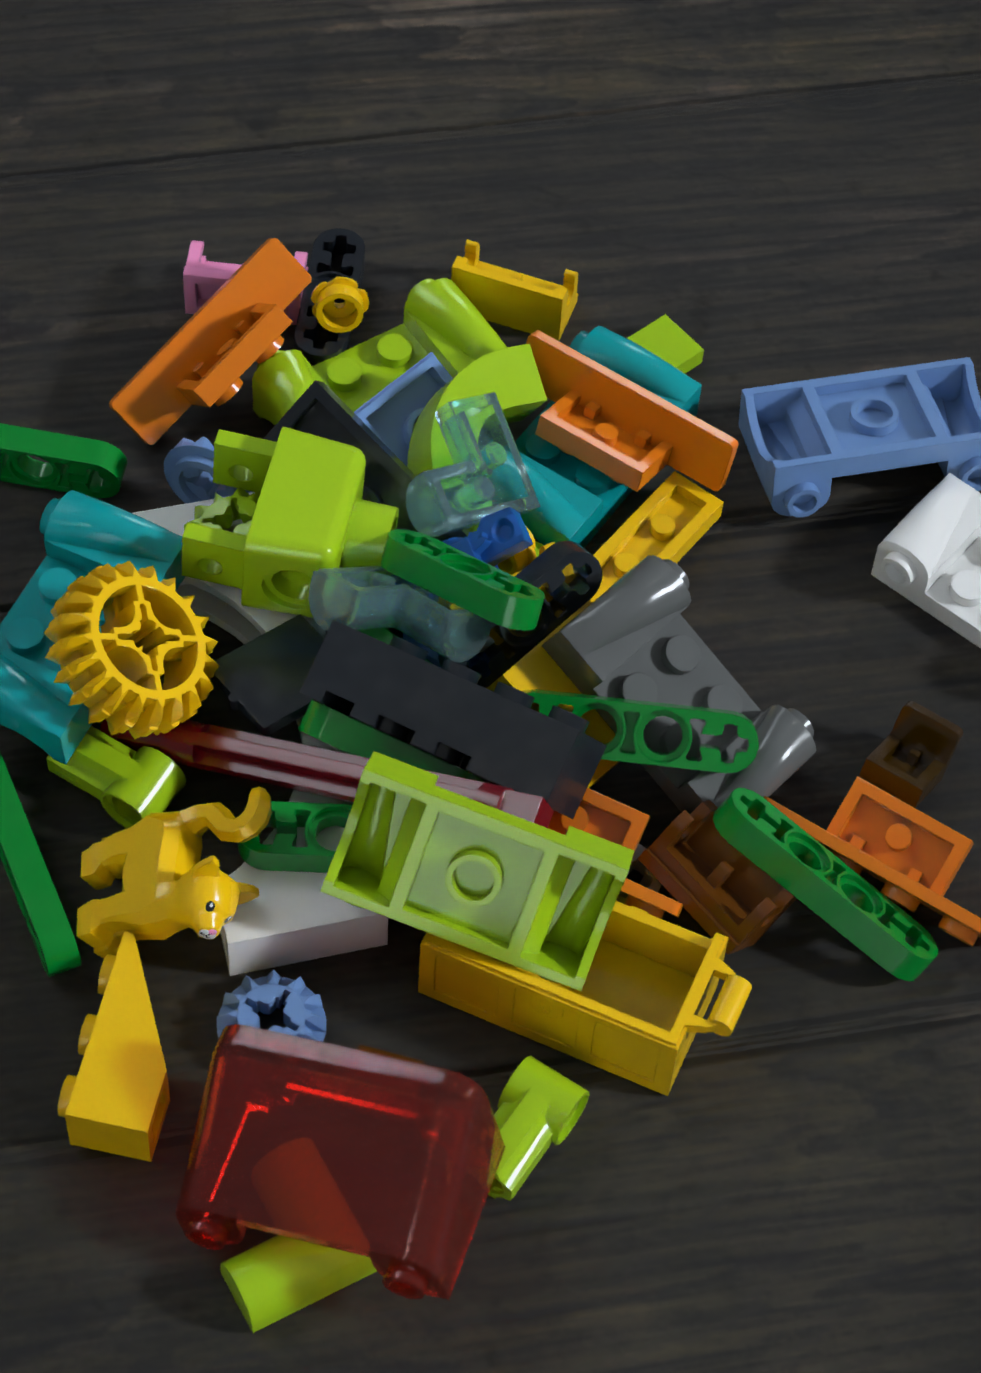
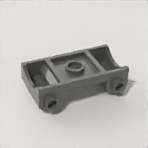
M649 555L628 570L601 596L541 646L582 694L731 710L744 714L752 721L758 733V752L752 763L739 772L719 773L641 764L681 813L686 810L691 814L706 800H711L719 808L736 788H746L756 792L763 798L764 796L769 797L815 754L816 744L812 738L814 736L812 724L805 715L794 708L786 709L777 704L763 711L760 710L680 614L691 603V596L688 590L689 579L684 570L672 560H662L657 556ZM595 709L616 734V722L613 716L605 710ZM659 716L650 720L645 726L644 740L653 751L660 753L670 752L681 743L682 729L673 718ZM690 720L693 740L687 756L701 757L700 743L720 747L721 758L733 759L736 749L747 748L748 739L738 737L736 725H724L722 735L701 734L705 720Z

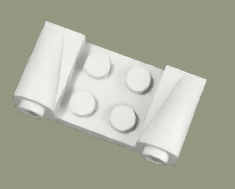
M949 473L878 545L871 575L979 648H981V493Z

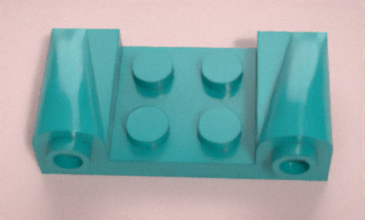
M603 326L595 327L590 333L581 331L572 341L570 348L693 416L697 415L702 384L642 346ZM551 400L512 446H509L501 438L496 439L489 446L484 443L478 445L477 462L479 473L492 513L511 507L520 513L525 526L542 545L551 542L573 541L584 548L633 489L613 481L608 475L574 456L563 453L555 445L535 435L540 415L556 403Z
M75 490L68 491L61 499L53 498L45 507L39 529L44 534L47 555L0 624V725L23 735L42 748L54 760L65 765L70 760L92 723L88 724L89 708L83 703L68 706L73 691L68 684L53 683L61 667L59 664L45 658L49 648L54 644L44 632L48 628L49 622L54 619L50 611L54 607L55 602L68 591L67 587L80 576L85 577L94 568L104 566L107 563L114 567L117 564H123L130 560L137 571L140 568L153 565L159 582L163 579L176 577L175 591L178 590L186 577L182 576V536L133 513ZM101 610L99 620L100 633H102L101 626L105 623L103 610Z

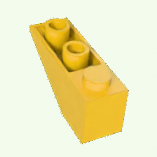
M124 931L117 955L107 954L102 963L98 979V994L103 995L97 1015L88 1013L82 1024L78 1041V1054L84 1056L78 1075H67L59 1096L58 1116L65 1117L70 1145L151 1162L170 1102L166 1064L134 933Z

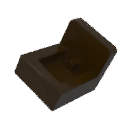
M908 701L902 707L890 735L866 758L858 777L916 808L942 780L963 735V730L958 725L920 704Z

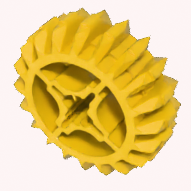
M130 560L123 564H117L114 567L108 563L104 566H98L85 577L80 576L67 587L68 591L55 602L54 607L50 611L54 619L49 622V626L44 634L54 642L45 658L59 664L61 667L53 683L68 684L73 691L68 706L83 703L89 708L88 724L101 722L106 718L111 736L118 733L123 734L129 730L133 738L137 739L147 737L151 733L155 735L165 734L177 727L180 722L184 723L197 713V709L202 706L201 702L207 699L209 693L214 689L209 679L214 676V672L219 668V665L209 656L218 641L204 635L202 630L205 628L209 617L196 616L191 609L195 595L181 597L175 591L176 577L163 579L159 582L153 565L140 568L137 571ZM101 610H103L105 623L101 626L102 633L99 631ZM164 674V683L162 687L160 677Z

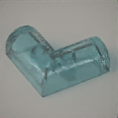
M495 392L451 401L435 412V418L454 464L423 471L409 483L406 492V508L409 519L419 533L436 537L479 526L481 517L507 507L518 511L520 515L533 512L541 507Z
M382 566L325 568L313 571L308 598L310 611L316 623L324 630L328 631L333 620L355 630L396 628L443 657L458 663L470 660L484 646L490 634L492 622L388 572Z

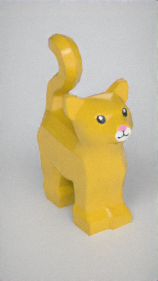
M261 787L252 788L246 808L237 818L220 802L197 804L176 812L150 813L133 826L102 838L100 842L92 844L83 851L81 856V878L95 890L110 887L115 878L122 879L123 886L122 892L103 899H92L77 909L76 937L93 947L94 953L102 958H105L107 954L117 955L124 931L134 933L136 941L165 940L186 928L193 929L199 937L205 939L216 938L221 928L232 921L237 905L257 898L259 896V888L254 885L236 882L219 870V860L214 855L201 860L202 835L210 829L220 841L236 843L246 842L258 836L268 825L272 815L271 798L266 789Z

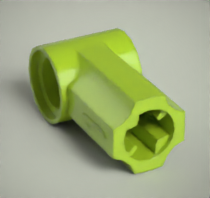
M90 726L66 765L54 760L50 755L46 758L49 771L99 799L106 812L125 828L133 826L150 813L164 812L186 785L183 771L170 757L161 751L143 746L136 752L93 726Z
M527 1056L516 1068L503 1089L497 1105V1112L462 1158L461 1170L473 1181L475 1187L494 1199L499 1197L511 1201L552 1143L556 1146L560 1145L572 1131L588 1102L589 1091L534 1057Z

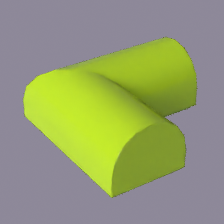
M306 1139L292 1142L272 1152L259 1163L254 1170L253 1183L281 1234L222 1262L220 1265L221 1274L252 1333L381 1270L379 1257L314 1141Z

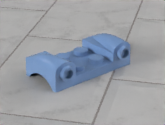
M970 357L741 390L738 426L772 509L780 515L807 517L815 513L827 503L830 497L832 478L937 462L945 477L951 473L975 490H981V398L976 383L974 364Z

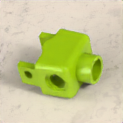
M284 426L281 428L277 442L219 429L214 442L213 483L234 488L241 487L243 490L252 492L261 491L247 535L187 522L182 536V576L242 589V606L293 615L301 614L311 618H323L329 615L333 609L343 573L375 581H383L387 570L380 563L388 532L397 528L399 508L362 500L366 459L363 452L357 447Z

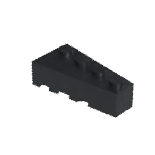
M336 620L332 621L299 693L494 784L512 788L517 792L544 797L554 811L571 819L574 818L607 745L585 734L590 723L589 721L554 705L549 715L546 716L531 709L534 697L498 681L493 692L477 685L481 674L445 658L440 668L425 661L429 653L428 651L406 640L393 636L390 643L387 644Z

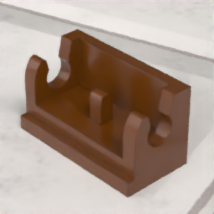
M706 800L691 814L686 810L679 814L653 844L642 852L638 859L670 894L684 905L685 910L712 938L715 933L729 937L726 953L729 955L754 945L797 898L720 835L713 822V815L718 807L711 800Z

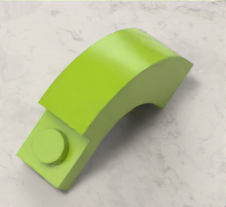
M530 344L495 350L468 364L427 402L413 428L408 450V469L470 532L477 531L481 517L492 513L477 462L478 442L483 429L489 426L521 421L547 401Z

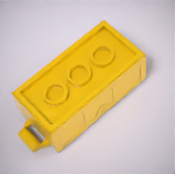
M618 901L614 904L581 991L546 980L537 974L427 932L420 944L419 993L665 1096L669 1095L696 1033L713 1032L720 1036H730L752 990V985L745 978L736 975L723 962L729 937L715 933L714 937L710 939L650 915L647 911L640 908L631 907ZM720 978L724 980V984L706 1020L703 1017L716 991Z

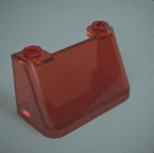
M228 1025L222 1030L211 1055L176 1209V1217L183 1229L184 1235L193 1243L207 1249L221 1250L225 1244H238L243 1240L247 1228H252L370 1257L374 1268L383 1276V1285L389 1291L401 1297L418 1300L422 1299L424 1294L449 1300L503 1156L505 1145L487 1094L480 1085L460 1073L252 1026Z

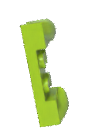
M448 278L437 280L425 279L416 284L408 294L404 306L403 324L314 366H311L302 352L296 349L278 350L269 359L258 364L252 378L253 410L259 418H265L276 425L309 386L317 380L324 382L354 412L431 352H433L453 378L479 357L507 347L478 309L452 280Z
M374 751L362 772L348 820L320 892L537 974L546 980L581 991L614 904L629 872L634 850L572 826L568 827L566 835L438 787L436 786L438 775Z

